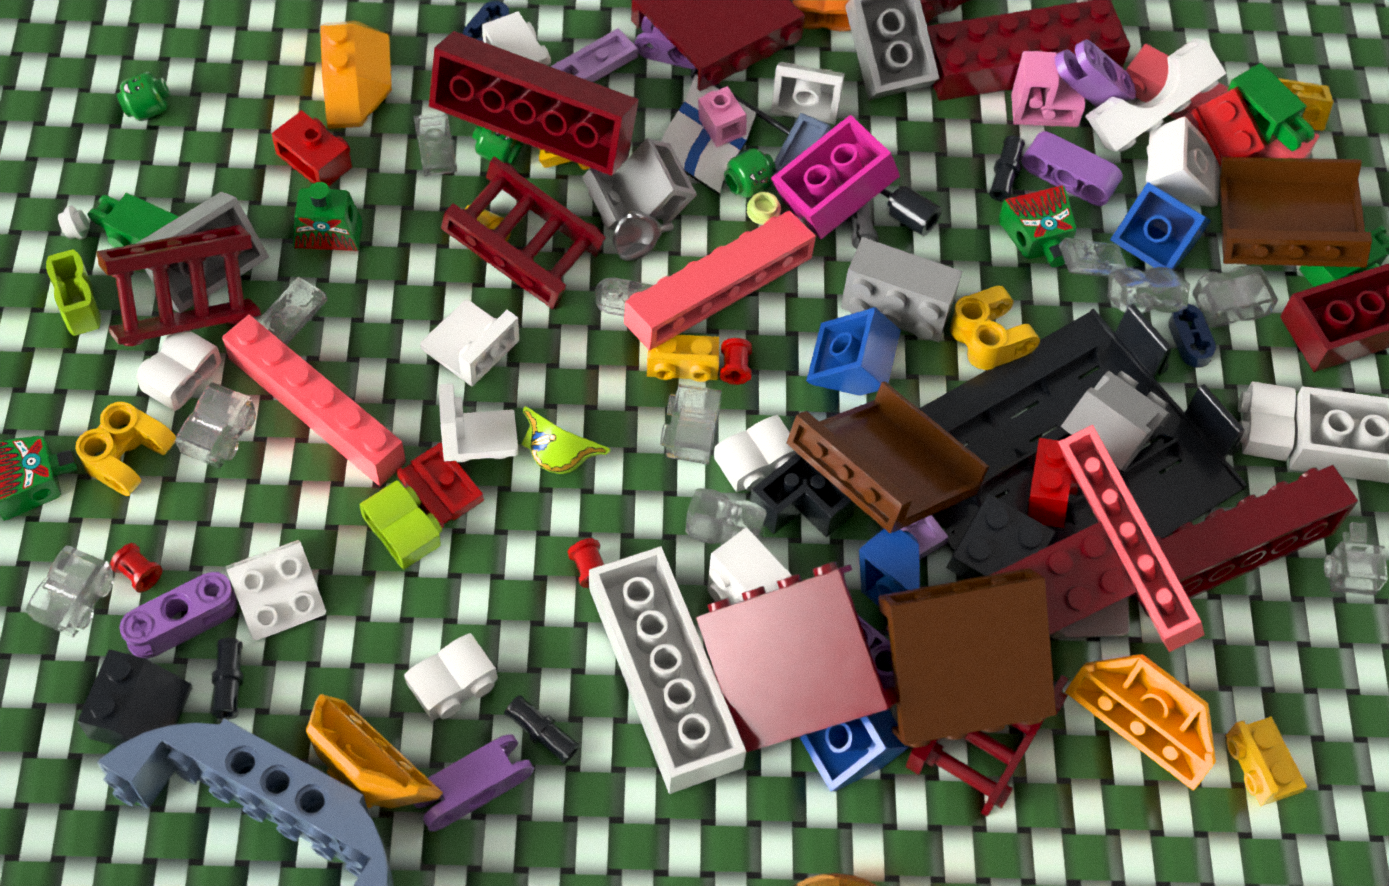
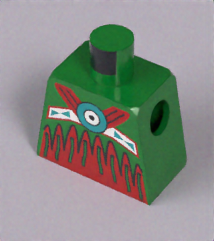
M315 182L309 188L299 189L294 218L293 248L359 251L363 220L350 193L346 190L329 189V186L324 182Z
M1064 185L1003 201L998 218L999 223L1024 258L1030 260L1046 256L1049 265L1053 268L1060 267L1069 260L1066 250L1072 245L1076 234V224Z
M43 436L0 440V515L4 521L60 497L61 489L58 476L78 470L73 449L52 454Z

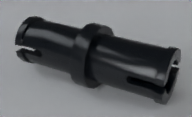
M1010 135L1004 139L1001 156L994 165L993 170L996 174L989 195L992 199L999 202L1010 198L1014 179L1019 176L1021 170L1019 161L1025 141L1019 136Z
M223 638L217 642V665L211 679L212 684L215 686L212 716L222 720L224 718L230 720L238 716L239 687L242 686L244 681V674L240 671L243 642H239V639Z
M518 695L504 712L505 716L511 718L530 734L529 739L534 744L541 743L559 758L563 764H566L575 755L581 745L554 724L555 719L549 714L544 716L521 695Z

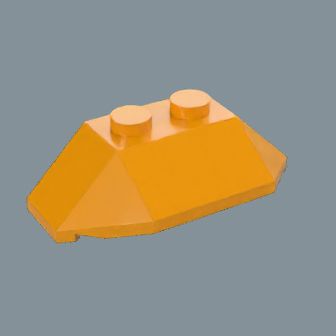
M358 21L323 23L320 26L322 81L328 129L362 127L368 120L367 117L378 108L392 91L389 35Z
M1143 654L1087 662L1081 667L1065 691L1071 698L1193 791L1216 763L1208 703Z
M323 694L318 696L306 729L317 756L329 767L327 773L335 780L363 794L367 808H372L373 805L395 808L439 799L443 792L347 702Z

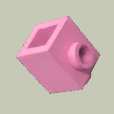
M728 86L717 91H711L705 96L698 98L699 120L716 147L746 135V113Z

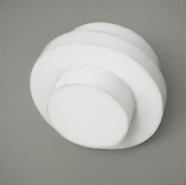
M74 206L66 207L64 212L58 215L63 233L69 240L86 238V230L90 226L85 213L82 210L77 211Z

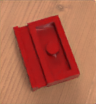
M1238 86L1191 110L1220 167L1222 157L1245 158L1268 146Z
M441 442L410 461L411 464L404 469L400 467L396 470L400 481L405 487H412L421 501L420 506L427 514L432 513L441 528L451 519L453 521L484 501L483 493L458 462L444 461L443 445Z

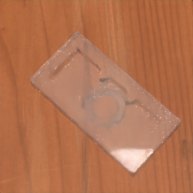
M447 113L414 116L424 176L457 172V163Z
M1065 238L1059 244L1069 273L1122 279L1129 273L1117 244Z
M297 277L261 316L258 322L287 345L327 301L326 293Z

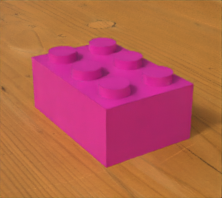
M849 115L772 176L771 179L782 201L822 239L899 178L900 174L891 152L852 115Z

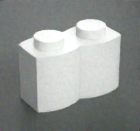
M192 331L174 333L166 337L160 352L141 363L136 378L142 392L176 411L188 402L199 385L203 384L214 374L222 360L217 346Z
M1252 381L1247 392H1241L1238 412L1243 413V421H1240L1239 424L1245 429L1240 440L1242 443V454L1282 461L1287 460L1293 449L1295 437V388Z
M774 415L756 423L747 431L736 433L715 446L714 459L736 492L745 489L751 491L753 487L797 452L786 444L790 432L780 417Z
M471 633L451 642L438 654L424 659L404 674L408 687L431 721L440 717L441 719H447L460 710L461 703L464 700L473 696L480 698L493 689L494 682L498 679L496 668Z

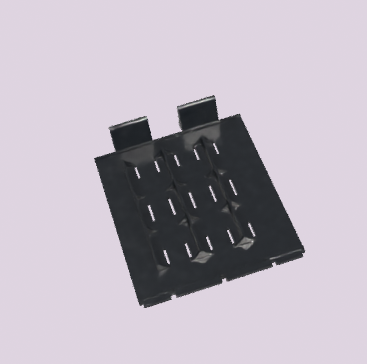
M1134 304L1127 307L1116 332L1108 326L1093 308L1087 314L1041 339L1038 347L1030 354L997 366L994 369L986 370L919 408L963 445L968 443L965 447L989 465L976 495L932 515L940 527L945 529L944 532L949 537L947 544L953 552H955L988 494L997 498L1007 492V494L998 499L1028 516L1029 498L1039 439L1032 443L1031 441L1054 427L1057 428L1041 438L1061 441L1071 436L1069 432L1060 426L1090 387L1095 388L1108 371L1116 376L1120 371L1129 375L1138 382V385L1135 387L1137 391L1146 397L1150 391L1168 403L1165 410L1172 415L1163 427L1161 425L1158 426L1146 444L1156 438L1159 439L1140 450L1125 472L1117 468L1154 537L1160 536L1163 539L1170 536L1181 525L1194 521L1246 488V482L1225 460L1228 454L1232 456L1238 452L1240 448L1239 443L1245 429L1205 384L1197 389L1184 413L1155 379L1157 373L1161 375L1168 370L1169 365L1167 363L1172 347ZM1098 368L1096 371L1090 373L1089 375H1087V376H1085L1084 378H1082V379L1079 380L1080 377H1082V376L1086 375L1087 373L1093 371L1094 369ZM1037 403V405L1033 406L1032 408L1028 409L1027 411H1025V412L1021 413L1020 415H1018V416L1014 417L1013 419H1011V417L1017 415L1018 413L1022 412L1023 410H1025V409L1029 408L1030 406H1032V405H1034V404ZM1179 462V464L1160 475V472ZM1080 487L1077 488V495L1069 494L1064 528L1047 526L1055 531L1047 547L1099 522L1095 515L1091 516L1094 512Z

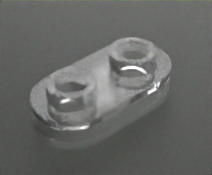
M615 277L605 278L596 286L595 302L601 311L624 317L626 300L634 293L642 292L653 285ZM608 291H617V293L611 294Z

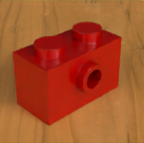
M302 110L271 133L276 154L311 183L324 182L330 186L352 168L351 149L348 143L342 137H335L318 118L314 117L312 119Z
M1039 438L1029 498L1028 516L1043 525L1064 528L1069 494L1077 495L1078 482L1063 456L1058 443L1059 440Z

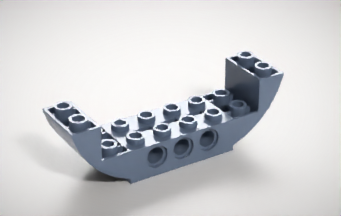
M225 718L220 725L188 723L169 725L145 732L120 744L97 762L106 775L103 780L115 789L112 794L129 806L133 807L137 802L149 809L175 772L179 777L195 785L197 781L210 787L208 791L225 803H229L231 799L244 806L242 810L251 818L259 822H263L265 818L278 825L276 829L285 837L293 841H297L299 837L312 844L311 849L324 859L331 861L333 857H336L347 863L345 868L358 877L353 886H394L391 868L382 841L370 817L363 794Z

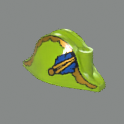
M526 406L523 409L530 427L521 445L530 449L535 462L549 472L555 474L570 473L587 459L593 456L607 455L612 450L561 429Z

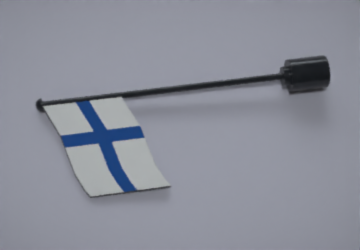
M694 68L690 72V77L693 81L686 99L665 130L661 142L671 144L688 176L721 196L727 163L731 158L740 154L746 145L756 116L786 135H789L791 129L733 94L746 113V135L716 147L699 120L698 98L724 87L717 84L699 91L697 89L698 69ZM908 186L902 190L897 189L893 193L887 189L880 192V194L889 199L887 206L890 207L889 215L921 236H926L940 218L942 208Z

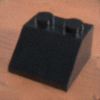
M109 649L77 722L88 739L119 746L145 732L169 725H177L193 686L191 683L148 659Z

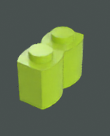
M72 249L48 256L46 269L54 287V299L69 332L76 336L99 329L101 325L100 311L93 297V286L80 255Z
M396 480L359 504L362 517L403 570L441 546L439 533L442 532V528L432 513L425 515L418 507L421 505V501L412 487L404 488Z

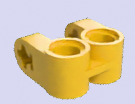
M994 286L968 296H963L955 304L950 325L951 335L957 341L967 346V358L978 369L990 370L1022 358L1033 352L1040 343V338L1030 324H1021L1005 330L1001 324L992 321L1005 315L1014 304L1013 299L1003 286Z
M115 402L103 410L100 416L101 424L96 429L88 430L80 435L76 442V451L86 472L91 477L124 496H130L141 483V478L133 469L121 462V456L124 452L136 449L139 445L143 444L154 452L165 455L175 444L177 438L164 424L131 404ZM122 425H127V426L124 427V428L117 429V428H119V427L122 426ZM104 451L101 455L94 456L96 453Z

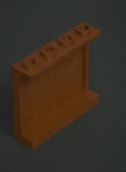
M1222 157L1219 197L1223 264L1367 267L1372 237L1371 232H1365L1358 180L1362 164L1361 159Z
M886 381L881 382L875 400L824 420L818 421L808 411L796 414L786 442L787 445L890 534L976 495L989 468V465Z
M1030 568L878 596L880 612L888 618L898 726L891 728L892 733L905 746L923 747L928 745L931 740L941 738L951 740L967 737L968 733L980 730L997 732L1003 730L1005 725L1015 723L1037 724L1042 721V718L1056 715L1046 586L1043 576Z

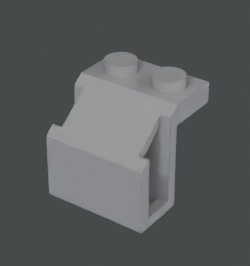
M649 138L645 139L612 176L590 168L582 177L589 190V196L595 202L600 212L603 224L607 229L613 231L622 217L631 211L644 212L656 220L662 219L663 223L670 222L697 195L671 144Z
M1108 371L1095 388L1090 387L1060 427L1073 435L1093 425L1115 466L1125 472L1158 426L1161 425L1163 427L1172 415L1165 410L1168 403L1150 391L1146 397L1137 391L1135 387L1138 385V382L1129 375L1120 371L1116 376Z

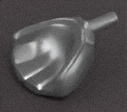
M631 211L626 216H623L614 230L615 235H613V245L620 259L632 261L648 254L656 245L661 233L673 230V223L660 224L654 217L640 211Z

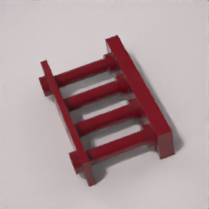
M494 156L490 161L486 178L491 182L467 209H461L452 203L444 213L441 229L553 310L561 301L566 288V284L561 279L585 250L597 257L601 252L606 237L601 234L595 225L580 219L518 174L512 165L502 162ZM503 190L519 202L495 229H489L480 223L477 218ZM531 210L544 219L546 223L523 250H518L506 242L505 238L528 211ZM559 230L573 240L574 243L551 270H545L535 263L533 259L556 231Z
M241 225L96 251L98 265L107 276L111 275L116 278L123 324L109 326L111 336L119 345L137 346L144 343L145 339L228 322L238 324L248 314L252 317L261 316L260 308L250 298H243L238 259L241 250L252 249L251 235ZM220 255L224 258L229 302L209 306L203 262L206 260V257ZM185 262L189 267L194 309L182 313H173L167 269L170 267V264ZM148 268L152 270L159 316L137 320L131 275L134 274V271Z
M1061 675L1054 687L1056 715L1068 697L1066 693L1062 692L1068 681V678ZM1046 717L1042 718V721L1037 724H1010L1026 734L1017 751L1012 750L982 731L970 732L967 737L963 738L1008 765L998 783L943 751L944 746L939 744L941 739L931 740L928 745L923 747H914L905 767L919 775L925 764L931 767L935 764L989 797L981 811L982 814L988 817L995 805L1000 809L1003 808L1014 788L1007 785Z

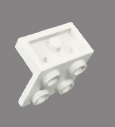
M464 300L420 342V347L424 352L473 387L520 340L518 317L506 310L498 319L493 318L471 301Z
M453 383L439 384L440 423L444 461L466 462L471 459H503L508 456L518 455L514 410L463 413L462 397L454 396Z
M299 540L226 566L250 634L255 641L326 614L321 595Z

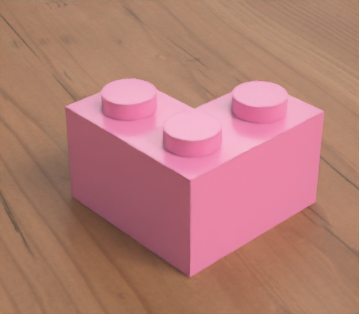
M1023 51L1011 93L1013 124L1079 126L1085 109V99L1058 74L1055 64L1056 52Z

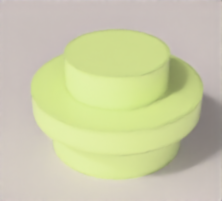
M768 192L755 194L747 205L749 218L761 225L765 224L772 217L780 216L781 213L779 201L773 194Z

